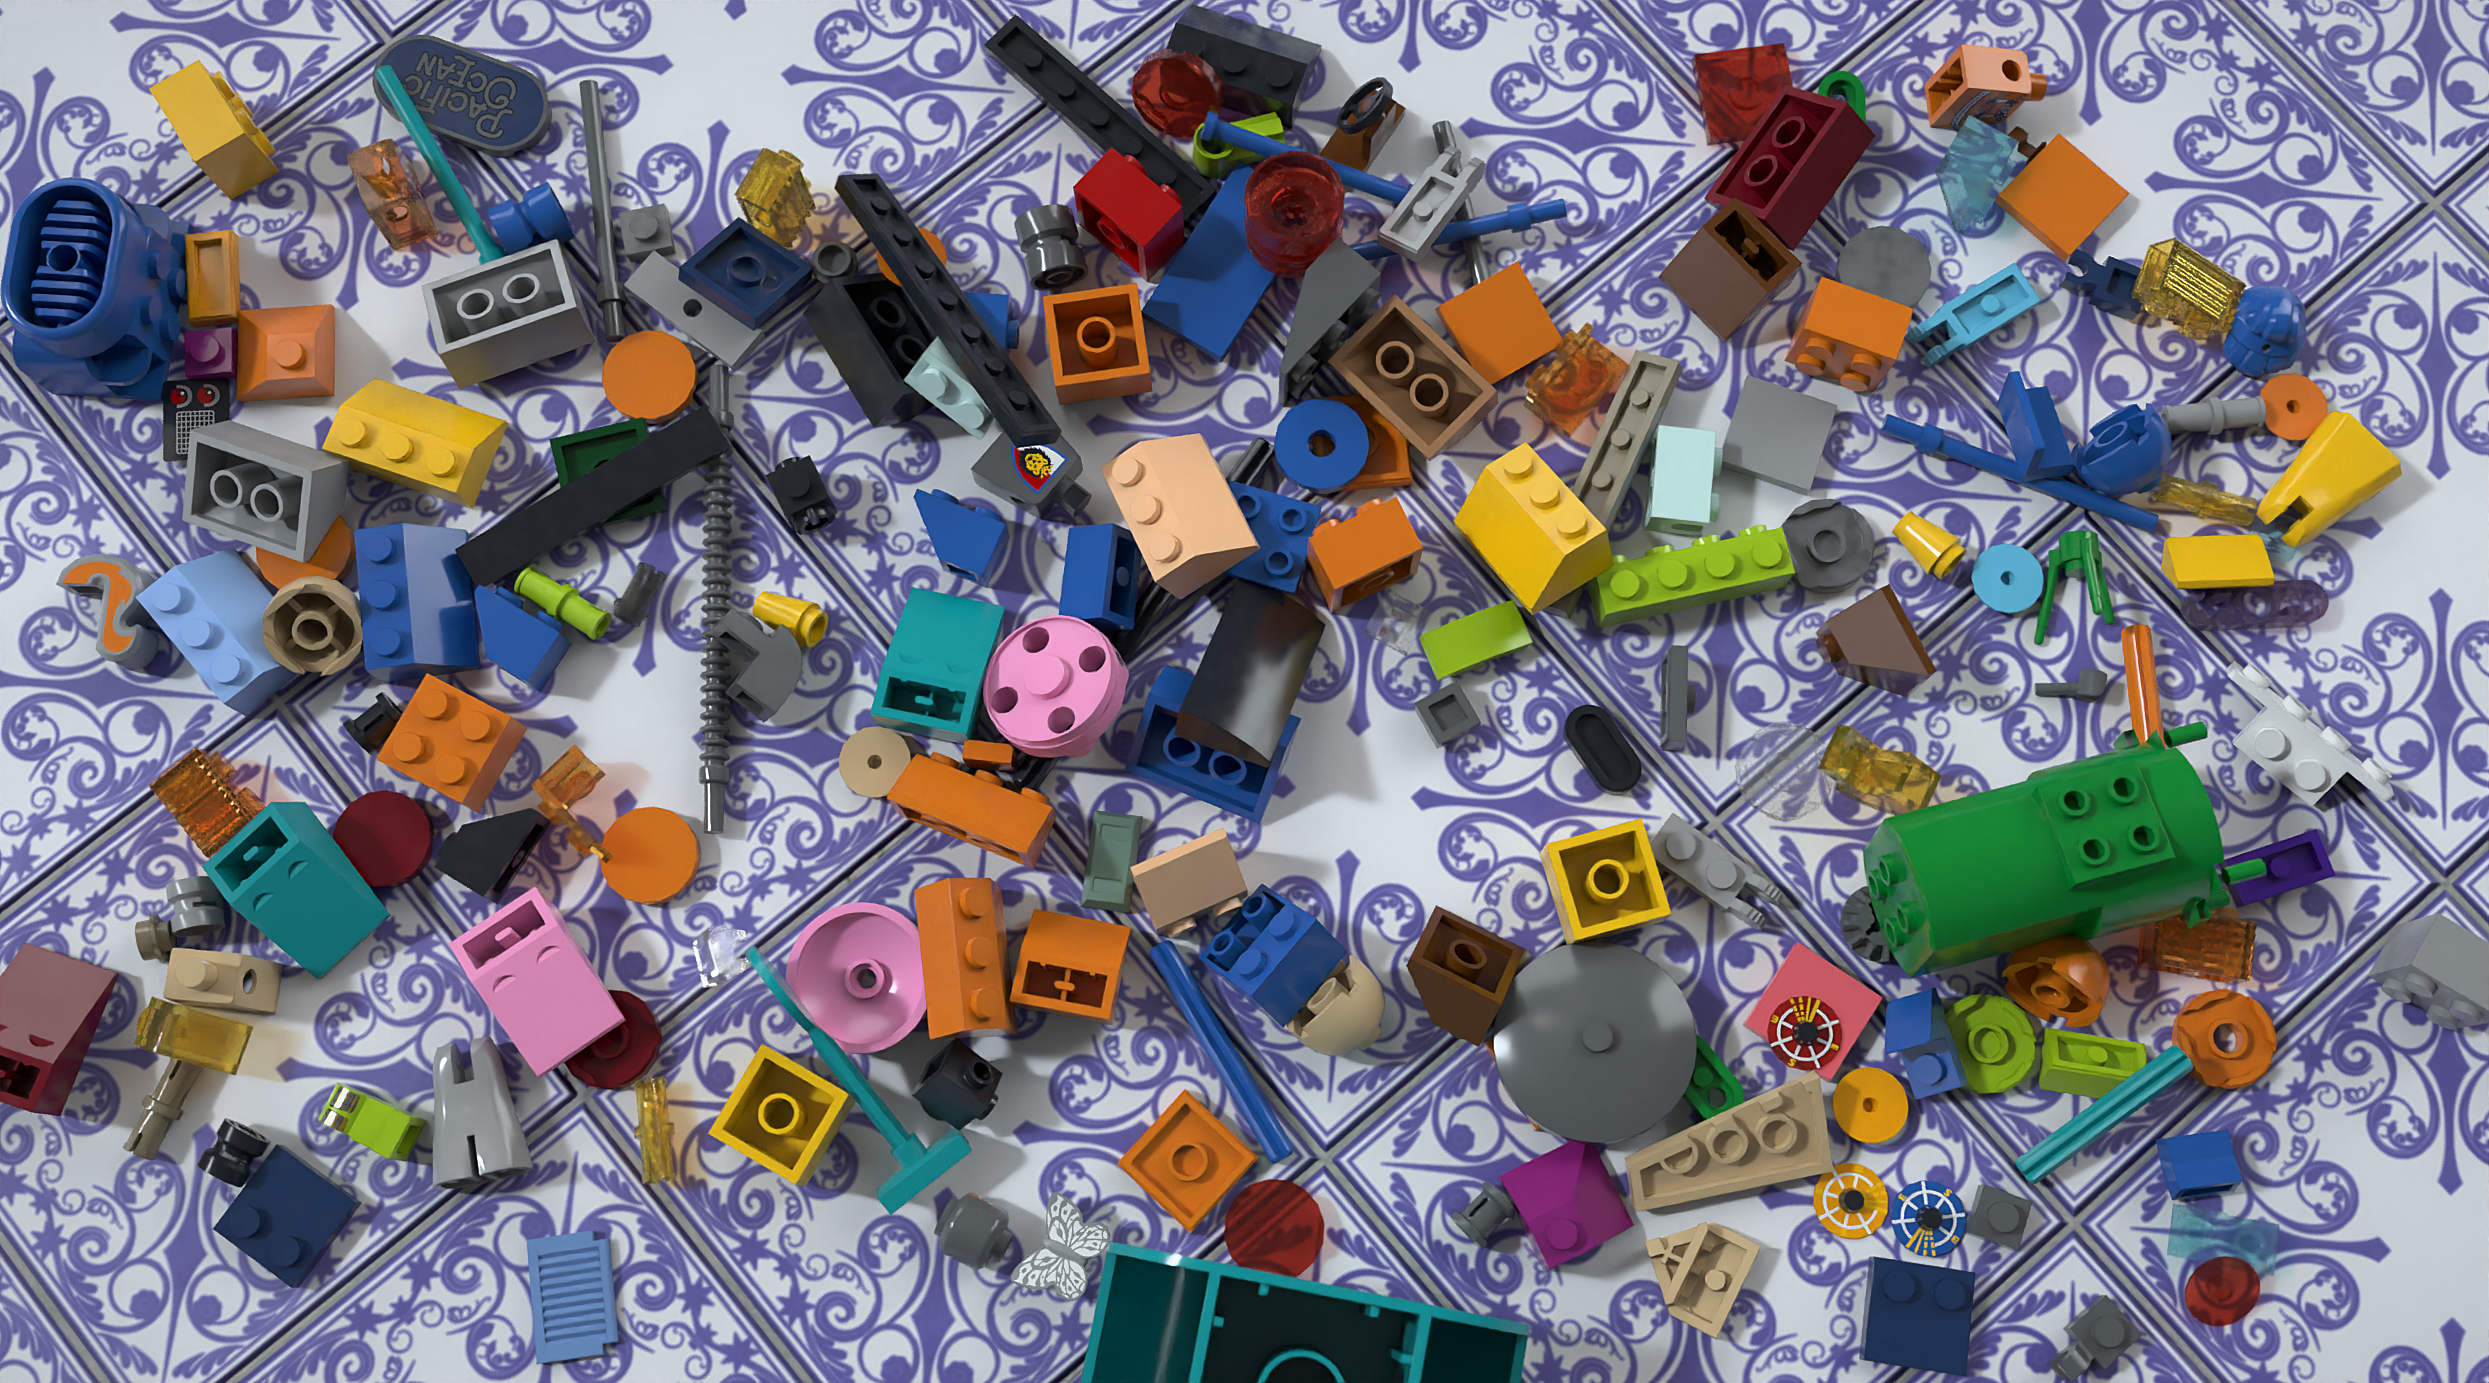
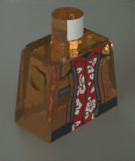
M393 139L379 141L352 151L347 155L365 209L394 251L438 235L412 161ZM404 207L407 209V212L397 218L398 215L392 208Z

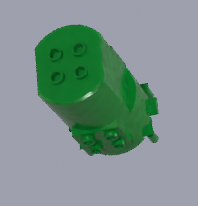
M2200 721L2164 731V742L2168 748H2171L2167 750L2164 748L2157 729L2144 743H2139L2134 729L2123 732L2113 743L2115 748L2113 751L2035 771L2023 782L1885 818L1863 849L1864 869L1870 898L1881 931L1892 954L1910 979L2030 947L2060 936L2073 935L2080 940L2086 941L2179 916L2181 921L2185 919L2189 929L2202 926L2212 917L2211 910L2229 906V894L2225 889H2220L2223 886L2214 867L2215 864L2224 862L2221 835L2212 804L2196 771L2187 758L2176 748V746L2206 739L2208 733L2205 724ZM2260 858L2221 869L2222 879L2227 886L2266 875V866Z

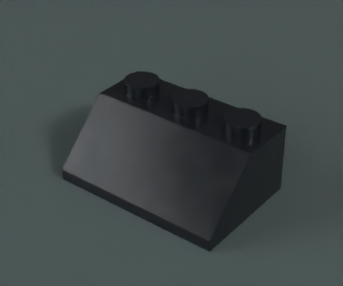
M1192 4L1176 22L1162 57V88L1252 117L1276 112L1282 126L1292 129L1318 60L1321 45Z
M882 272L830 279L803 312V315L872 426L877 428L908 422L935 406L904 381L917 361L937 337V334L904 287L898 286L887 279Z

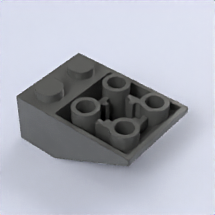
M1339 237L1330 244L1305 272L1279 371L1278 403L1283 407L1293 396L1300 399L1309 391L1316 380L1314 374L1324 363L1330 366L1327 361L1345 344V341L1355 330L1358 331L1378 311L1376 308L1381 293H1379L1381 272Z

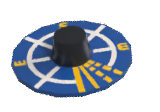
M1921 1180L1907 1185L1897 1194L1891 1207V1225L1896 1238L1906 1249L1920 1256L1936 1257L1948 1253L1959 1244L1965 1231L1966 1213L1961 1200L1949 1187L1936 1181Z

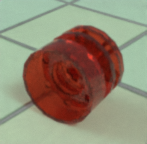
M1288 151L1272 155L1255 167L1246 182L1244 195L1245 238L1250 254L1263 269L1279 277L1298 279L1304 277L1306 270L1337 237L1341 240L1343 238L1345 191L1340 175L1326 160L1308 152Z

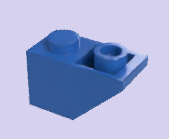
M917 489L913 498L943 571L987 588L1010 538L1006 524L1002 523L1003 518L984 507H976L975 511L958 505L959 500L947 492L933 489L930 494Z
M479 584L474 595L486 657L500 669L540 692L572 646L560 633L564 626L542 611H539L533 617L521 610L520 608L524 601L500 586L493 593Z

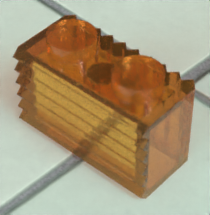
M196 746L149 784V788L155 792V795L166 806L167 810L172 813L173 817L184 828V831L196 843V846L210 859L266 806L251 789L245 787L241 790L231 777L237 771L219 751L211 754Z
M2222 907L2211 910L2212 917L2202 926L2189 929L2186 920L2181 921L2179 916L2143 925L2140 928L2136 967L2216 981L2228 985L2250 981L2257 924L2255 921L2240 919V911L2237 909Z

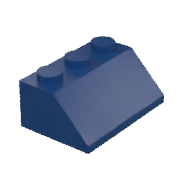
M407 523L354 530L366 671L383 683L424 678L426 673L438 676L481 669L473 581L455 550L469 541L468 532L465 529Z
M1166 664L1148 693L1125 770L1260 824L1290 753L1302 718L1290 714L1269 768L1176 736L1174 732L1179 710L1194 679V675Z

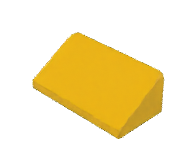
M2257 534L2169 537L2164 542L2161 571L2178 590L2274 585L2275 577L2264 542Z

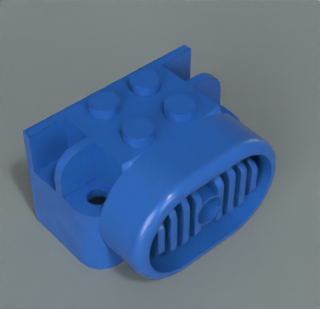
M61 178L48 182L34 190L22 202L13 218L0 288L4 312L15 327L12 352L17 368L54 395L163 401V383L168 380L173 343L178 340L181 331V323L178 316L181 297H184L187 292L185 235L192 234L193 226L189 222L171 221L169 216L158 206L130 203L121 194L114 193L107 186L87 178Z

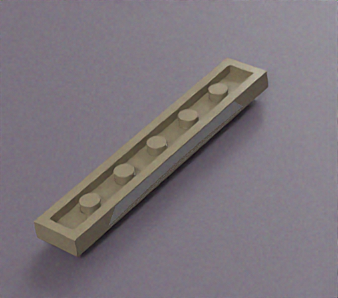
M1639 350L1635 351L1573 486V494L1607 529V534H1609L1681 376L1683 369L1677 360ZM1586 583L1542 610L1570 619Z

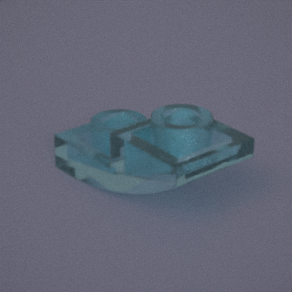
M2173 1204L2167 1255L2250 1273L2274 1276L2280 1224L2230 1216L2224 1212Z

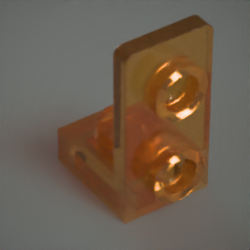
M574 744L530 786L543 799L537 805L541 812L557 827L564 822L570 828L571 832L565 837L570 844L585 858L593 852L607 863L614 856L570 809L578 800L588 796L595 788V785L606 774Z

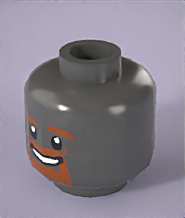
M968 1193L960 1200L954 1197L951 1198L934 1231V1234L940 1237L939 1248L943 1254L975 1270L985 1267L991 1258L1000 1262L1014 1234L1006 1231L1009 1222L1007 1211L974 1193Z

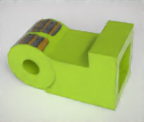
M337 1082L317 1119L321 1123L349 1135L350 1139L371 1148V1151L383 1157L405 1162L428 1121Z

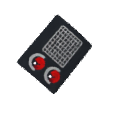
M189 379L165 381L163 383V460L165 462L187 460L191 429L230 420V382L228 379Z

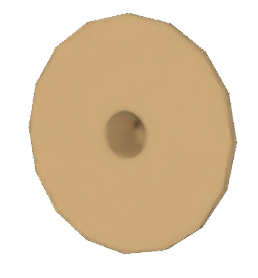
M880 726L863 728L852 734L842 747L839 756L840 775L846 786L858 795L869 798L885 797L911 762L910 750L904 739L891 729Z

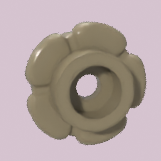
M151 914L150 920L136 923L135 938L142 959L144 961L158 959L160 962L168 959L169 951L177 948V937L172 934L171 921L163 922L158 914Z

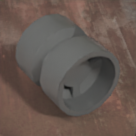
M1061 204L1044 205L1031 209L1016 219L1014 226L1020 249L1023 253L1027 254L1023 260L1031 288L1038 291L1059 290L1074 285L1087 276L1089 272L1082 245L1075 243L1079 234L1072 208Z

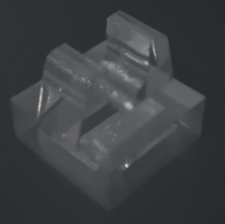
M1388 588L1366 626L1364 634L1407 656L1426 623L1430 611Z
M726 925L711 927L704 930L691 941L703 988L722 985L753 966L748 958L739 959L733 953L732 945L740 944L748 938L744 930L727 929Z

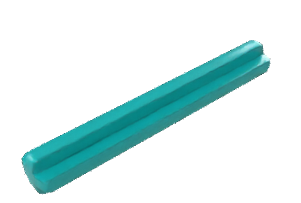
M2171 1046L2020 1156L2015 1162L2017 1168L2030 1183L2037 1184L2191 1072L2194 1066L2190 1058L2179 1047Z

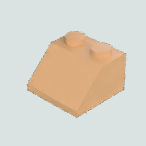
M1224 828L1130 867L1135 885L1157 936L1166 932L1170 938L1185 934L1197 927L1195 919L1212 912L1215 918L1231 914L1242 908L1240 900L1248 897V889Z

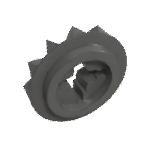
M1868 885L1855 891L1843 906L1840 920L1842 934L1849 947L1864 959L1873 962L1894 961L1896 959L1882 931H1874L1869 935L1865 932L1871 928L1870 925L1875 921V917L1871 913L1874 908Z

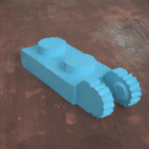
M2012 263L1939 307L1933 316L1916 325L1906 334V337L1911 344L1923 341L1938 328L1943 327L1950 339L1932 348L1922 359L1926 366L1930 368L1947 359L1957 350L1960 352L1964 351L2037 307L2042 299L2018 266Z

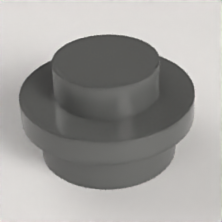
M827 241L821 244L812 255V272L821 284L826 285L832 278L855 276L858 271V259L854 250L846 243Z

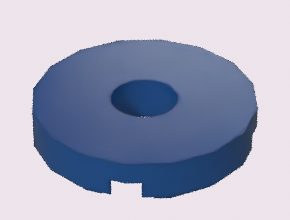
M1320 398L1303 401L1286 413L1277 427L1274 452L1277 466L1287 481L1296 487L1298 485L1303 489H1308V492L1325 494L1340 491L1355 482L1366 464L1370 444L1366 426L1354 410L1342 402ZM1325 436L1333 441L1335 450L1326 457H1318L1310 452L1308 443L1314 437Z

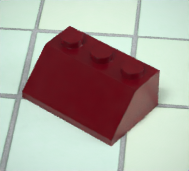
M1784 85L1704 199L1720 211L1736 197L1787 249L1794 251L1876 135L1847 102Z

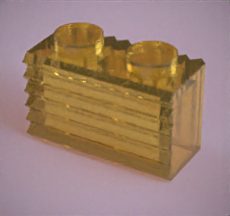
M762 148L734 195L737 197L736 199L750 225L783 247L791 248L793 247L792 241L798 239L796 233L802 232L801 225L807 224L806 218L812 216L810 210L816 209L809 190L812 184L802 173L803 162L795 155L785 150H779L776 153L768 148Z
M2174 237L2149 245L2132 290L2131 298H2136L2138 302L2145 303L2144 309L2148 313L2166 318V320L2173 321V325L2180 326L2179 331L2182 335L2195 340H2204L2211 336L2227 333L2232 328L2230 324L2235 320L2234 314L2238 311L2236 307L2241 303L2239 299L2244 295L2242 291L2245 289L2246 284Z

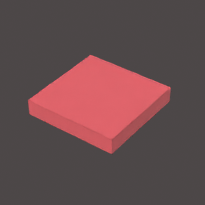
M1797 942L1791 948L1746 1018L1743 1026L1769 1044L1777 1042L1778 1023L1786 1011L1796 1005L1798 1011L1790 1012L1783 1020L1794 1027L1796 1023L1800 1022L1797 1018L1804 1017L1806 1020L1808 997H1811L1808 1020L1817 999L1820 1000L1817 1009L1825 1014L1829 1022L1839 1020V1023L1831 1025L1833 1032L1831 1045L1833 1043L1839 1047L1837 1051L1836 1047L1835 1049L1829 1047L1824 1055L1817 1058L1820 1065L1819 1068L1816 1067L1814 1060H1795L1808 1070L1815 1071L1820 1078L1828 1082L1831 1081L1879 1005L1882 997L1800 942ZM1791 998H1793L1795 1004H1791ZM1800 1004H1803L1804 1010H1800ZM1817 1012L1812 1020L1816 1027L1827 1023ZM1773 1015L1779 1017L1777 1023H1774V1022L1771 1021V1020L1775 1021L1774 1019H1772V1017H1773V1018H1776V1017H1774ZM1781 1024V1040L1791 1036L1793 1038V1027L1791 1029ZM1825 1027L1818 1030L1816 1040L1810 1045H1800L1794 1038L1783 1044L1792 1054L1795 1053L1797 1046L1800 1045L1801 1048L1797 1056L1802 1058L1812 1057L1809 1046L1812 1045L1817 1056L1827 1046L1817 1041V1039L1820 1038L1828 1042L1830 1036L1829 1028ZM1780 1044L1774 1046L1775 1048H1777L1778 1050H1780L1781 1052H1783L1784 1054H1786L1787 1056H1789V1055L1782 1049V1047H1781Z

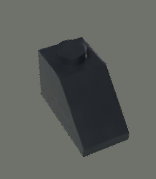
M528 808L463 824L457 833H451L444 840L438 851L440 859L434 867L480 896L498 904L552 821L533 808Z

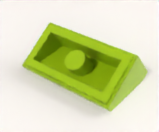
M2045 1028L2039 1072L2040 1088L2100 1099L2147 1065L2145 1043Z

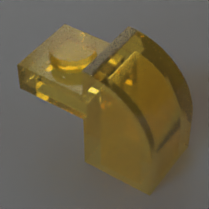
M1844 725L1836 726L1818 766L1819 770L1838 783L1835 788L1837 791L1858 803L1891 815H1899L1928 807L1941 778L1940 774L1912 753L1883 750L1852 726Z
M151 997L148 1008L141 1013L138 1019L137 1037L134 1045L173 1059L236 1075L254 1027L167 1000Z

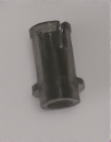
M639 562L621 598H615L613 602L616 606L613 615L635 627H639L642 621H648L650 614L647 611L662 583L666 580V574L661 570H658L655 574L653 572L656 567Z

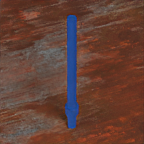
M1564 199L1527 206L1526 202L1508 205L1507 211L1449 223L1431 247L1511 229L1512 234L1531 230L1532 224L1567 217ZM1378 239L1350 245L1366 261L1398 254L1379 245ZM1323 252L1288 259L1292 278L1305 275L1306 270Z
M1890 414L1885 416L1882 423L1881 432L1915 444V450L1931 456L1935 452L2150 533L2158 522L2159 515L2058 477L2023 481L2016 461L1943 434L1944 429L1924 423L1923 426Z

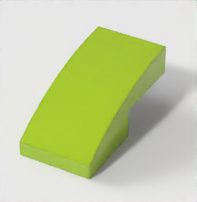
M1514 599L1467 615L1424 633L1419 637L1437 681L1478 669L1487 661L1524 650L1533 643Z

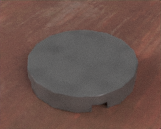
M1877 226L1863 229L1849 239L1837 258L1835 280L1850 287L1914 308L1930 285L1932 268L1926 250L1915 237L1899 228Z
M1833 499L1811 500L1795 508L1781 525L1795 570V574L1790 580L1800 588L1817 594L1840 593L1855 585L1868 570L1875 551L1873 532L1864 516L1854 508L1851 510L1847 506L1841 505L1842 502Z

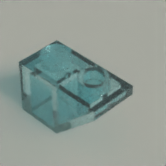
M1968 115L1935 170L1953 228L1962 235L1972 220L1979 224L1982 223L1995 201L1993 197L1988 195L1994 183L2002 187L2017 163L2010 156L2018 141Z

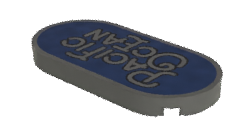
M413 35L396 41L381 54L374 67L372 79L375 95L381 105L394 119L402 122L374 74L378 68L384 65L392 66L431 134L491 156L508 157L516 155V151H521L524 148H527V150L531 149L544 138L551 124V103L547 92L536 76L518 66L435 36Z

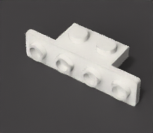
M2235 661L2227 668L2228 677L2264 705L2262 710L2233 739V744L2312 807L2346 772L2354 776L2385 802H2388L2394 796L2392 787L2388 783L2392 776L2382 766L2371 758L2361 762L2348 751L2352 745L2339 732L2330 726H2327L2322 731L2308 720L2312 715L2311 711L2293 696L2288 695L2283 700L2268 687L2272 684V681L2261 670L2250 663L2243 668Z

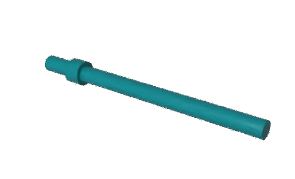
M384 65L378 68L374 73L480 253L479 263L482 265L508 256L503 247H497L392 66Z

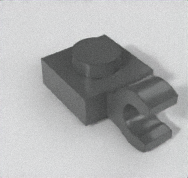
M2099 1295L2063 1328L2073 1342L2057 1354L2048 1365L2062 1381L2067 1377L2073 1381L2088 1368L2091 1362L2097 1369H2106L2142 1335L2107 1295Z

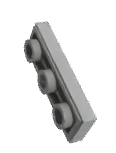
M654 250L627 280L624 287L629 293L735 372L765 337L763 332L759 328L754 331L679 281V268ZM701 309L699 315L690 317L694 310Z

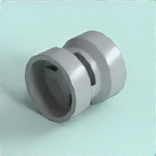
M209 876L184 878L166 885L167 900L174 905L175 911L174 916L171 918L173 936H198L225 928L223 911L216 906V898L220 891Z

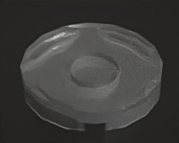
M1773 723L1756 731L1742 747L1735 765L1737 786L1744 800L1752 808L1758 809L1761 813L1766 814L1767 817L1775 820H1797L1816 811L1829 797L1836 778L1834 758L1825 741L1811 729L1794 723Z

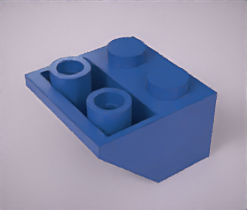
M1261 884L1245 900L1242 908L1238 910L1225 927L1213 937L1210 944L1198 958L1256 1009L1284 1028L1347 954V950L1316 918L1264 884Z

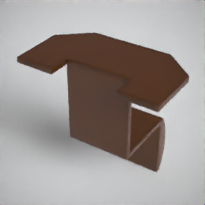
M2018 126L2007 135L2018 143L2017 151L2028 158L2026 166L2047 145L2045 141L2037 148L2027 142L2028 133Z

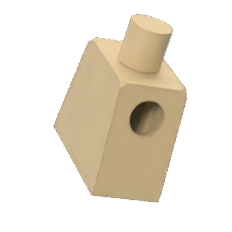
M173 948L170 954L164 987V999L188 1006L276 1013L284 964L239 953ZM251 972L252 985L250 990L245 993L243 990V978Z

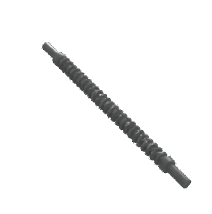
M724 365L710 366L709 406L732 443L733 436L728 434L734 428V415L728 411L729 368ZM732 449L704 464V467L709 469V472L703 475V479L709 482V485L703 488V492L709 496L703 501V505L708 508V511L702 515L703 519L708 521V524L702 528V531L708 534V537L702 541V544L708 548V551L702 554V558L708 561V564L703 565L702 571L708 576L701 581L702 585L707 587V591L701 594V597L707 600V604L701 607L702 612L707 614V617L701 620V624L707 627V631L701 633V638L706 640L707 643L701 647V651L706 654V658L700 661L701 665L706 667V671L700 674V677L706 681V685L700 688V691L706 694V698L700 701V705L706 708V711L700 714V719L705 721L706 724L699 729L702 734H705V739L699 742V745L705 748V753L699 756V759L704 761V766L699 768V783L704 785L705 834L724 833V785L730 782V769L724 766V762L730 759V756L724 753V748L730 746V742L724 739V735L730 732V728L724 725V722L730 719V714L725 712L724 709L731 704L728 699H725V692L729 689V686L725 685V681L731 677L730 673L725 671V667L731 664V661L725 658V654L731 650L709 633L731 609L726 604V601L730 600L732 595L726 591V588L732 584V581L726 578V574H729L732 568L726 564V561L732 558V554L726 551V548L732 545V541L726 536L732 532V528L727 525V522L733 518L732 514L727 512V509L733 505L732 501L727 499V496L733 492V489L727 485L733 479V476L727 472V470L733 467L732 461L727 459V457L733 454Z

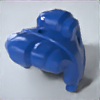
M2259 285L2242 290L2234 297L2230 307H2226L2223 311L2228 333L2223 343L2222 351L2226 360L2236 367L2238 372L2247 376L2259 377L2263 373H2277L2280 370L2292 367L2299 351L2305 344L2307 332L2305 308L2295 293L2283 286ZM2264 344L2270 345L2268 349H2262Z

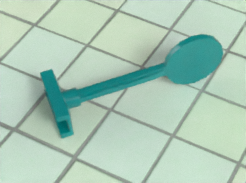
M755 945L745 950L747 958L762 980L794 1020L808 1032L817 1053L892 1146L890 1153L901 1165L902 1169L876 1189L878 1200L890 1215L972 1151L968 1145L969 1141L961 1131L955 1128L928 1148L923 1145L915 1133L909 1134L835 1039L814 1022L796 993L767 957Z

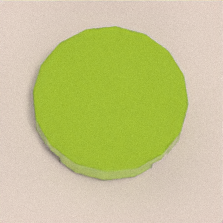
M1980 994L1965 997L1950 1005L1944 1012L1969 1084L1960 1087L1961 1089L1980 1095L2005 1092L2022 1083L2034 1066L2036 1055L2034 1056L2035 1043L2037 1042L2035 1029L2022 1009L2009 999Z

